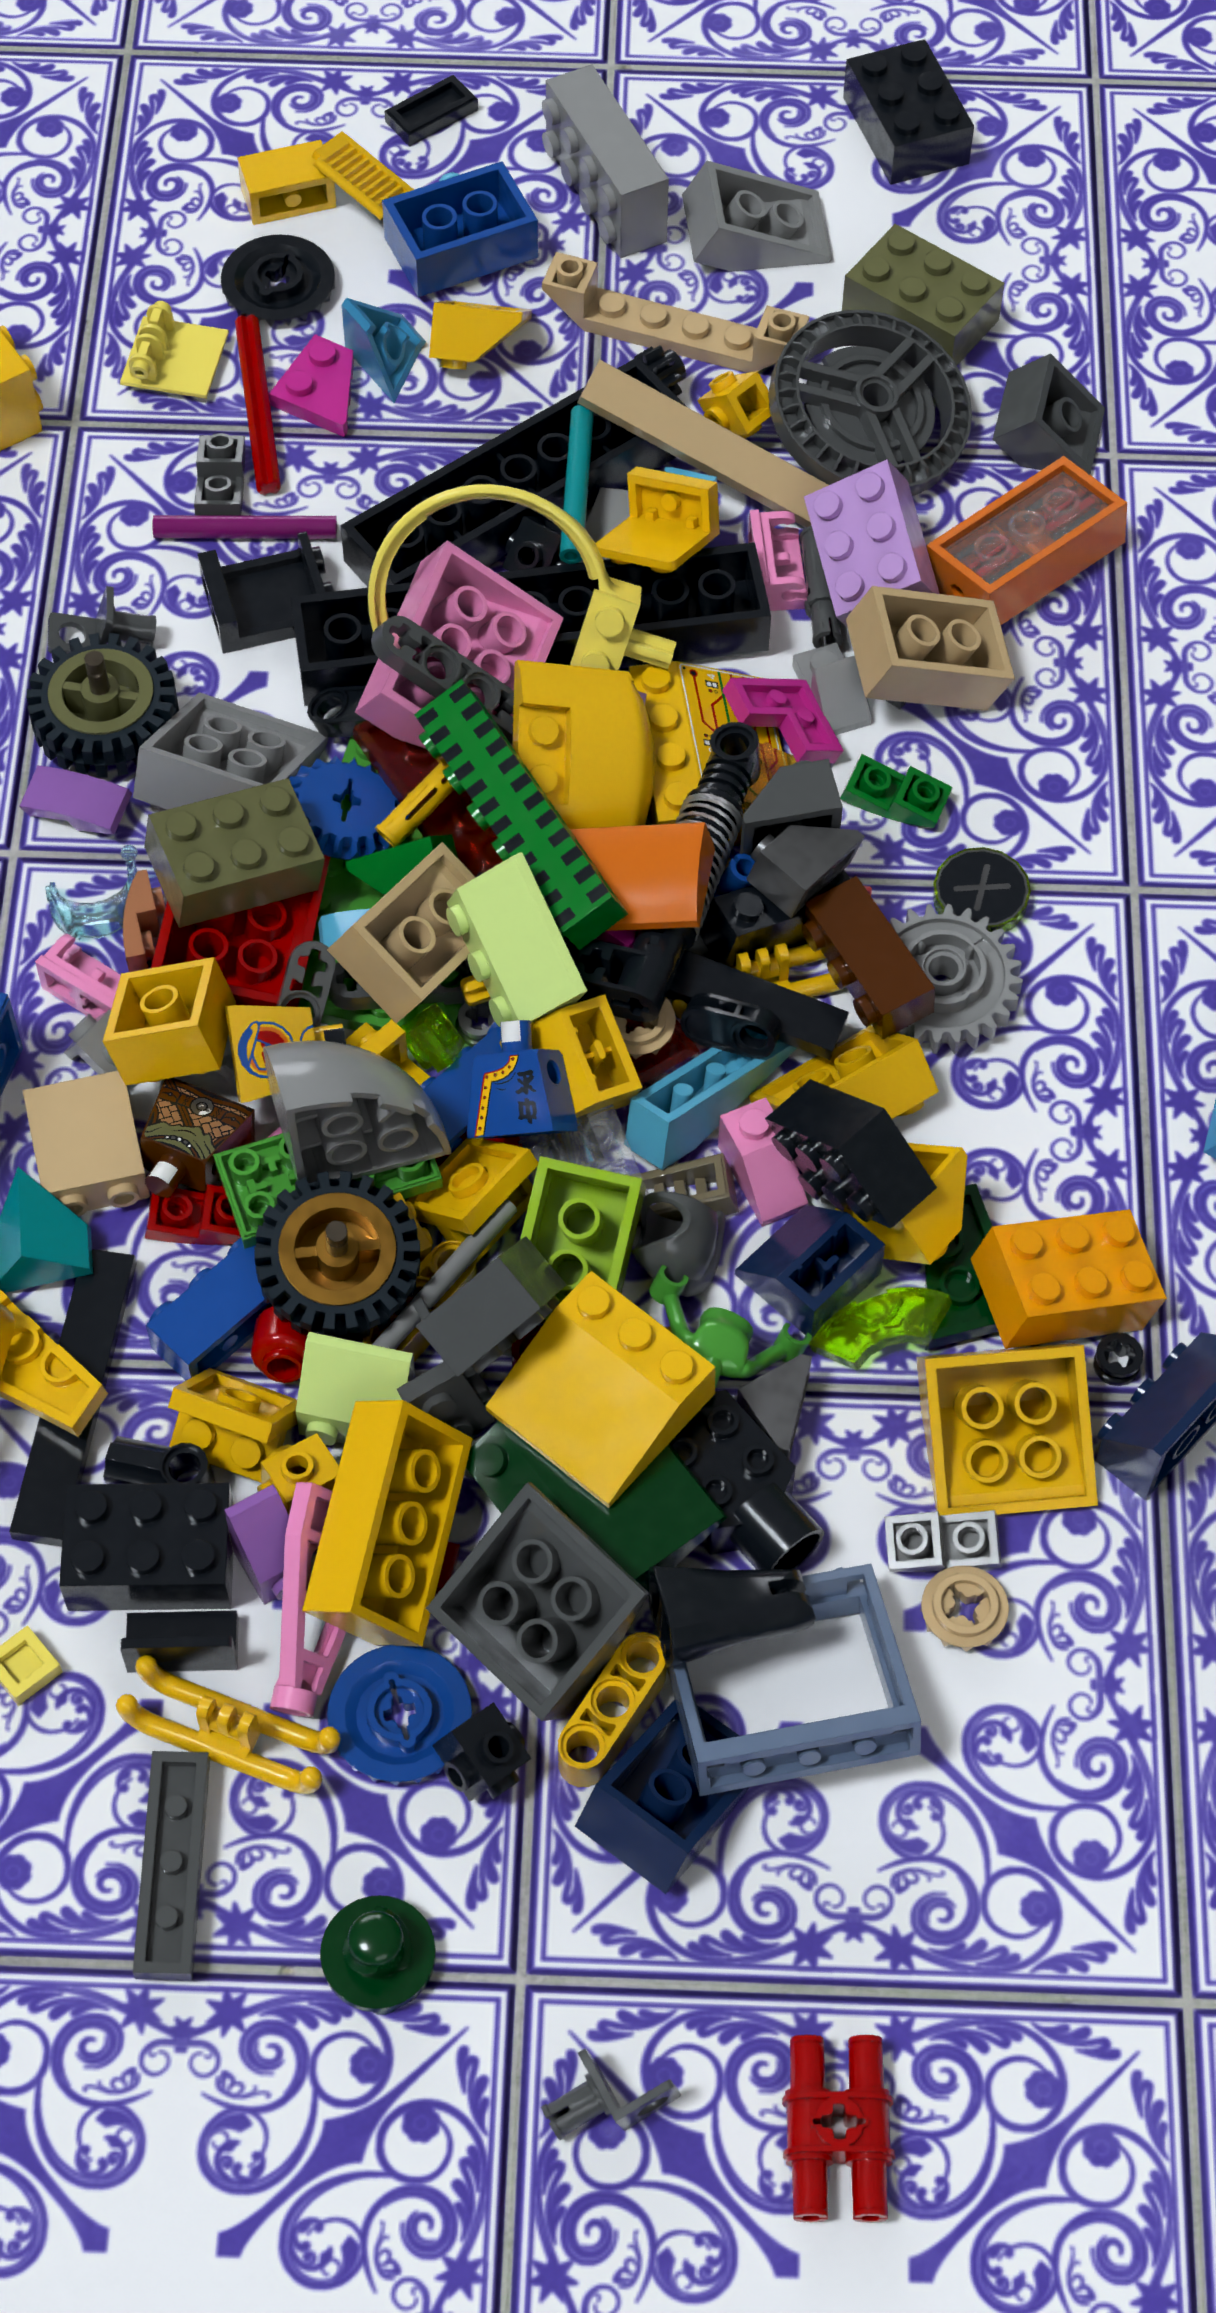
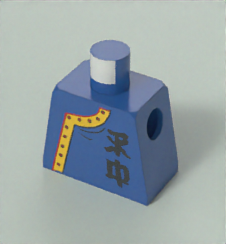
M530 1020L500 1022L502 1052L479 1054L473 1059L467 1139H499L578 1132L576 1114L561 1052L559 1050L533 1049Z

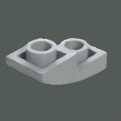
M995 1510L940 1515L936 1511L884 1517L888 1568L890 1572H936L954 1566H972L979 1569L1002 1567L998 1519Z

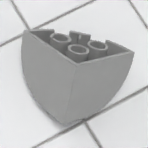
M294 1041L263 1047L270 1093L296 1181L306 1177L308 1183L317 1181V1173L326 1171L329 1173V1179L340 1178V1171L352 1172V1179H357L363 1175L368 1176L452 1154L443 1123L429 1096L409 1074L388 1059L357 1046L329 1041Z

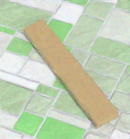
M599 359L577 402L704 473L716 476L717 480L770 509L794 513L796 523L803 527L811 526L804 496L828 486V484Z

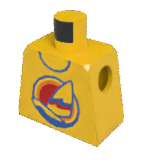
M224 1006L237 1096L240 1103L250 1102L271 1095L263 1047L308 1040L346 1044L343 1024L313 1027L310 1007Z

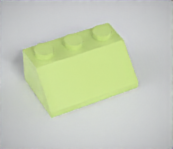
M522 852L511 856L460 886L447 901L446 916L448 923L456 936L462 935L470 952L467 956L470 970L478 982H484L491 997L489 1009L495 1023L499 1027L500 1022L530 1020L533 1023L557 1009L576 1004L588 991Z

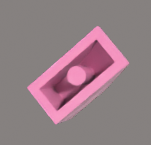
M766 1097L720 1115L718 1147L727 1159L734 1177L762 1227L793 1215L804 1205H808L805 1190L798 1180L800 1174L794 1161L791 1162L782 1156L771 1140L776 1134L765 1120L773 1112Z

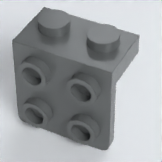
M422 1297L412 1303L421 1321L433 1312ZM443 1360L442 1363L397 1388L402 1400L470 1437L472 1434L495 1422L493 1416L486 1411L485 1407L492 1394L480 1373L477 1374L472 1367H469L457 1377Z

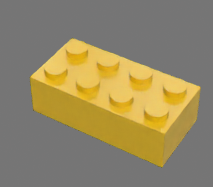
M404 1400L355 1401L302 1611L374 1645L423 1647L431 1614L426 1607L435 1597L473 1438Z

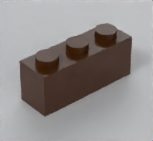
M857 876L805 902V924L802 925L803 935L811 949L815 952L821 950L828 960V971L835 984L840 989L846 987L855 999L853 1000L854 1009L866 1027L872 1025L883 1040L934 1013L935 987Z

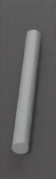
M506 1199L473 1235L469 1234L372 1345L395 1350L399 1347L416 1325L421 1322L412 1303L422 1297L430 1310L436 1305L517 1213L516 1206L510 1200Z

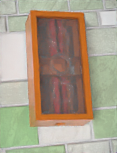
M1062 456L926 545L939 594L993 600L1000 625H1003L1124 544L1127 502L1071 460Z

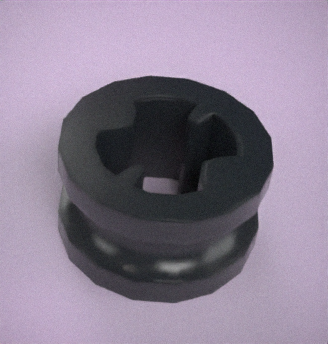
M1116 1332L1102 1338L1096 1348L1093 1361L1096 1375L1103 1382L1113 1386H1123L1131 1383L1136 1379L1143 1362L1141 1344L1134 1337L1126 1333ZM1114 1351L1118 1357L1127 1355L1129 1358L1126 1367H1122L1119 1362L1109 1363L1110 1352Z

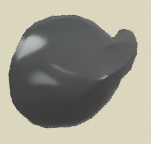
M664 1191L650 1193L643 1199L641 1235L638 1244L631 1252L637 1263L652 1278H655L662 1265L667 1266L664 1274L672 1282H680L683 1276L687 1275L689 1277L688 1283L681 1296L691 1297L702 1294L713 1281L720 1261L726 1223L725 1213L720 1210L715 1212L699 1200L684 1194ZM660 1202L672 1204L679 1209L683 1216V1221H674L661 1217L650 1208V1205Z

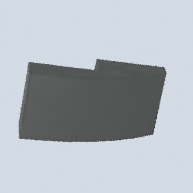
M225 433L200 435L196 459L195 515H241L245 472V435H228Z

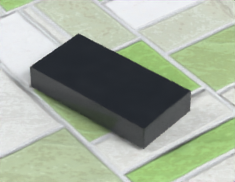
M451 75L385 110V122L410 147L478 111V99L454 75Z

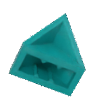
M17 1167L0 1215V1290L7 1293L93 1274L92 1240L89 1225L21 1168Z

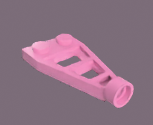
M296 1482L285 1533L280 1672L270 1703L271 1710L298 1717H313L317 1696H321L346 1634V1631L325 1622L314 1652L304 1649L305 1612L302 1611L311 1577V1558L313 1552L318 1549L332 1495L331 1490L312 1482Z

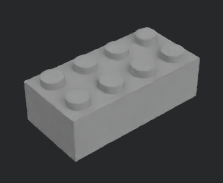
M593 64L547 79L546 99L542 101V111L546 120V132L542 134L545 151L550 158L555 157L559 163L566 184L568 186L573 185L576 189L584 212L587 215L592 214L598 223L599 233L606 244L611 243L620 258L667 242L669 178Z

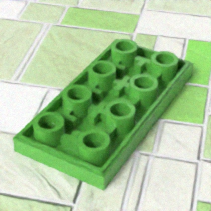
M283 1133L213 1154L215 1165L244 1249L256 1245L258 1225H263V1214L270 1205L273 1208L276 1206L277 1195L284 1189L289 1193L296 1189V1177ZM435 1158L368 1175L374 1178L375 1187L381 1189L385 1184L393 1190V1195L400 1192L404 1199L443 1187L442 1176Z

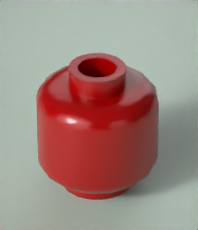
M273 1306L265 1309L257 1317L250 1353L254 1365L269 1379L276 1382L289 1383L300 1379L305 1343L308 1332L311 1331L304 1329L302 1334L291 1328L289 1320L285 1318L281 1321L274 1314Z

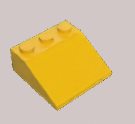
M590 1271L556 1306L485 1407L488 1413L609 1508L715 1394V1366L598 1275Z
M1069 1343L916 1357L921 1414L935 1508L940 1515L995 1510L997 1515L1098 1506L1084 1345Z

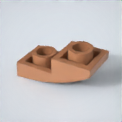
M147 869L137 871L131 883L124 909L123 943L129 972L148 969L147 961L153 960L155 953L152 938L159 937L160 933L158 917L164 916L165 912L161 886L151 888Z

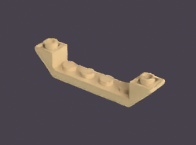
M559 252L555 253L542 281V290L583 331L648 348L651 346L656 348L660 345L664 352L671 349L679 356L745 373L759 371L777 363L788 341L798 330L809 323V316L767 305L758 328L598 288V262Z

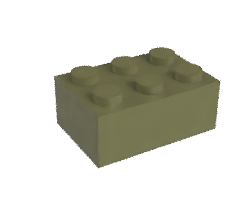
M894 224L845 275L842 311L869 310L886 313L905 320L923 330L938 342L954 360L956 365H958L999 321L1005 283L901 226Z
M289 778L148 814L144 848L179 928L319 889L325 858Z

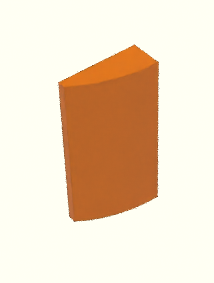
M705 822L570 829L628 912V915L606 931L700 927L715 852V846Z

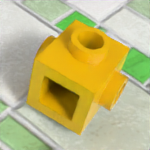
M732 371L725 372L709 383L711 390L697 400L704 412V417L744 439L757 433L762 428V423L771 417L769 391L758 371L734 375Z
M316 1433L294 1445L287 1444L278 1447L265 1460L261 1461L262 1484L257 1486V1491L259 1492L274 1484L289 1515L296 1482H312L333 1491L339 1465Z

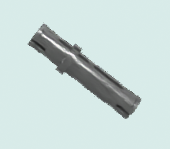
M808 526L800 533V541L802 544L808 592L807 601L805 600L804 606L806 615L811 618L812 643L815 648L822 647L821 637H823L824 646L836 642L840 646L843 638L839 619L835 615L812 526Z

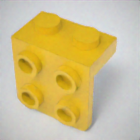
M636 466L627 473L630 517L597 541L596 545L602 557L609 558L616 564L633 563L651 567V570L658 573H669L677 570L678 567L720 534L717 482Z

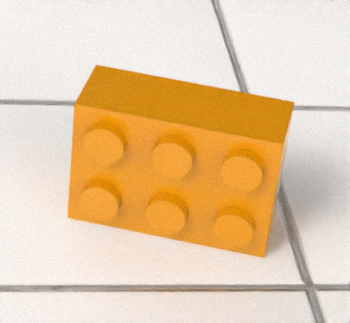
M1130 1209L992 1226L971 1257V1262L1005 1349L1108 1335L1116 1332L1123 1333L1143 1330L1167 1299Z

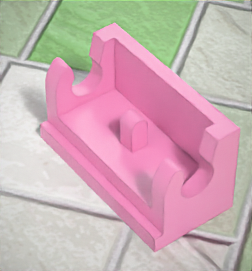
M759 509L750 510L748 543L755 542L770 611L805 609L804 603L805 600L807 601L808 593L806 591L798 528H774L779 524H794L796 522L795 514L789 511L759 512Z
M65 934L55 942L44 956L41 955L35 961L41 987L86 1016L90 1014L96 1019L106 1011H111L121 974L83 952L82 948L74 943L76 939L69 934Z

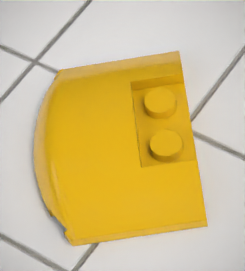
M517 660L514 667L512 746L569 829L645 825L654 786V746L649 717L644 702L633 684L635 681L630 672Z

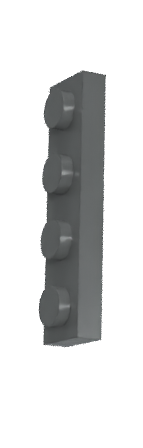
M152 1751L133 1962V1975L135 1979L193 1980L210 1770L208 1752Z

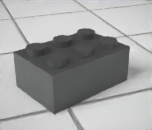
M525 1236L419 1322L416 1328L457 1377L469 1367H472L479 1374L511 1347L513 1343L523 1338L553 1312L560 1303L555 1295L567 1284L528 1237Z

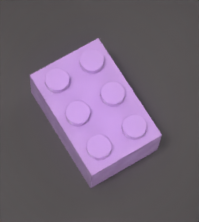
M888 459L804 496L835 615L846 627V618L872 586L939 594L908 480Z

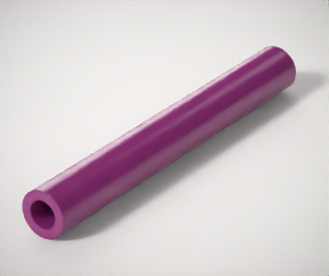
M153 515L152 531L153 538L298 539L297 533L307 531L309 539H337V516Z

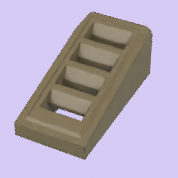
M723 1153L668 1166L664 1170L656 1169L632 1175L633 1177L642 1178L646 1189H654V1192H666V1187H674L675 1193L688 1196L687 1185H695L697 1194L690 1197L699 1200L715 1212L720 1210L725 1215L739 1212L733 1172ZM708 1183H716L717 1189L709 1191ZM660 1202L650 1206L661 1217L674 1221L683 1220L679 1209L672 1204ZM641 1212L639 1216L638 1225H641Z

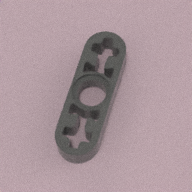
M308 941L296 946L289 956L276 1006L286 1007L290 1000L303 998L313 1008V1027H319L336 962L335 958L327 951L328 946L321 942ZM311 949L318 951V960L326 963L324 972H315L310 984L311 987H321L318 998L305 990H290L292 979L300 984L303 983L305 968L298 965V959L300 956H309Z

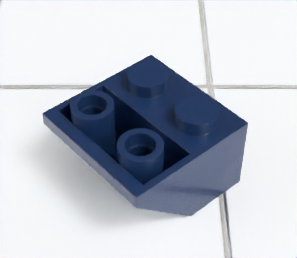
M804 1205L735 1269V1275L803 1334L806 1335L808 1332L813 1338L881 1274L886 1244L847 1212Z

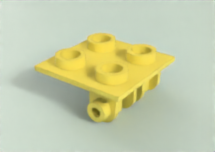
M156 301L148 307L146 316L142 318L120 380V385L207 399L229 330L174 321L171 306L164 301Z

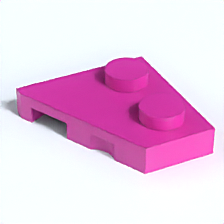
M315 334L270 391V406L345 437L348 433L347 418L351 401V380L353 379L354 369L353 350Z

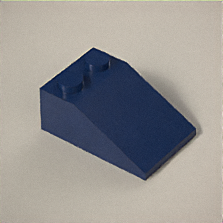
M674 1700L595 1785L575 1827L666 1894L696 1860L750 1787L699 1796L680 1717ZM697 1705L706 1742L739 1736Z

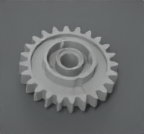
M927 904L923 917H919L912 909H908L906 923H902L896 918L890 919L891 926L935 987L934 1013L896 1033L911 1035L913 1038H917L920 1046L924 1041L930 1042L933 1054H937L942 1043H947L955 1054L958 1053L960 1041H966L975 1049L978 1046L979 1034L991 1040L994 1039L996 1024L1006 1027L1010 1017L1009 1011H1016L1019 1000L1017 994H1020L1023 982L1022 978L1017 977L1020 975L1022 963L1019 960L1013 959L1015 944H1002L1004 930L1001 928L989 932L987 930L989 917L987 916L978 922H973L971 920L970 908H967L961 916H956L953 913L951 904L946 905L943 914H936L932 905ZM945 975L952 980L941 982L934 979L933 976Z

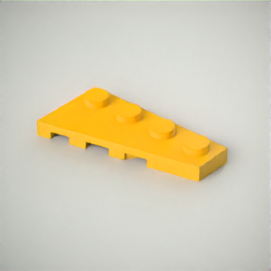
M0 1290V1303L11 1311L15 1320L13 1336L0 1378V1397L79 1437L107 1397L108 1392L92 1374L62 1346L56 1344L31 1317L26 1316Z

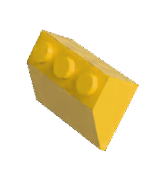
M870 1025L838 1043L830 1060L816 1056L751 1093L748 1097L751 1103L766 1097L774 1111L811 1079L885 1108L891 1119H894L897 1116H906L917 1112L924 1106V1100L935 1095L939 1090L917 1038L894 1033L882 1040L874 1027Z

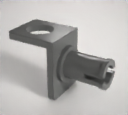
M106 586L96 618L56 612L50 613L48 618V651L51 653L53 649L60 645L67 654L71 653L70 645L59 636V630L64 627H74L83 633L85 641L81 643L82 647L91 646L88 634L99 633L101 644H107L109 633L120 634L121 640L127 641L129 636L139 639L140 643L153 645L156 633V616L115 611L114 587Z
M585 2048L578 2052V2055L588 2071L584 2075L587 2081L548 2105H543L541 2109L546 2119L550 2120L549 2125L557 2138L562 2140L565 2138V2135L605 2112L607 2117L612 2115L615 2122L625 2131L678 2099L681 2093L672 2080L669 2079L621 2108L594 2057Z

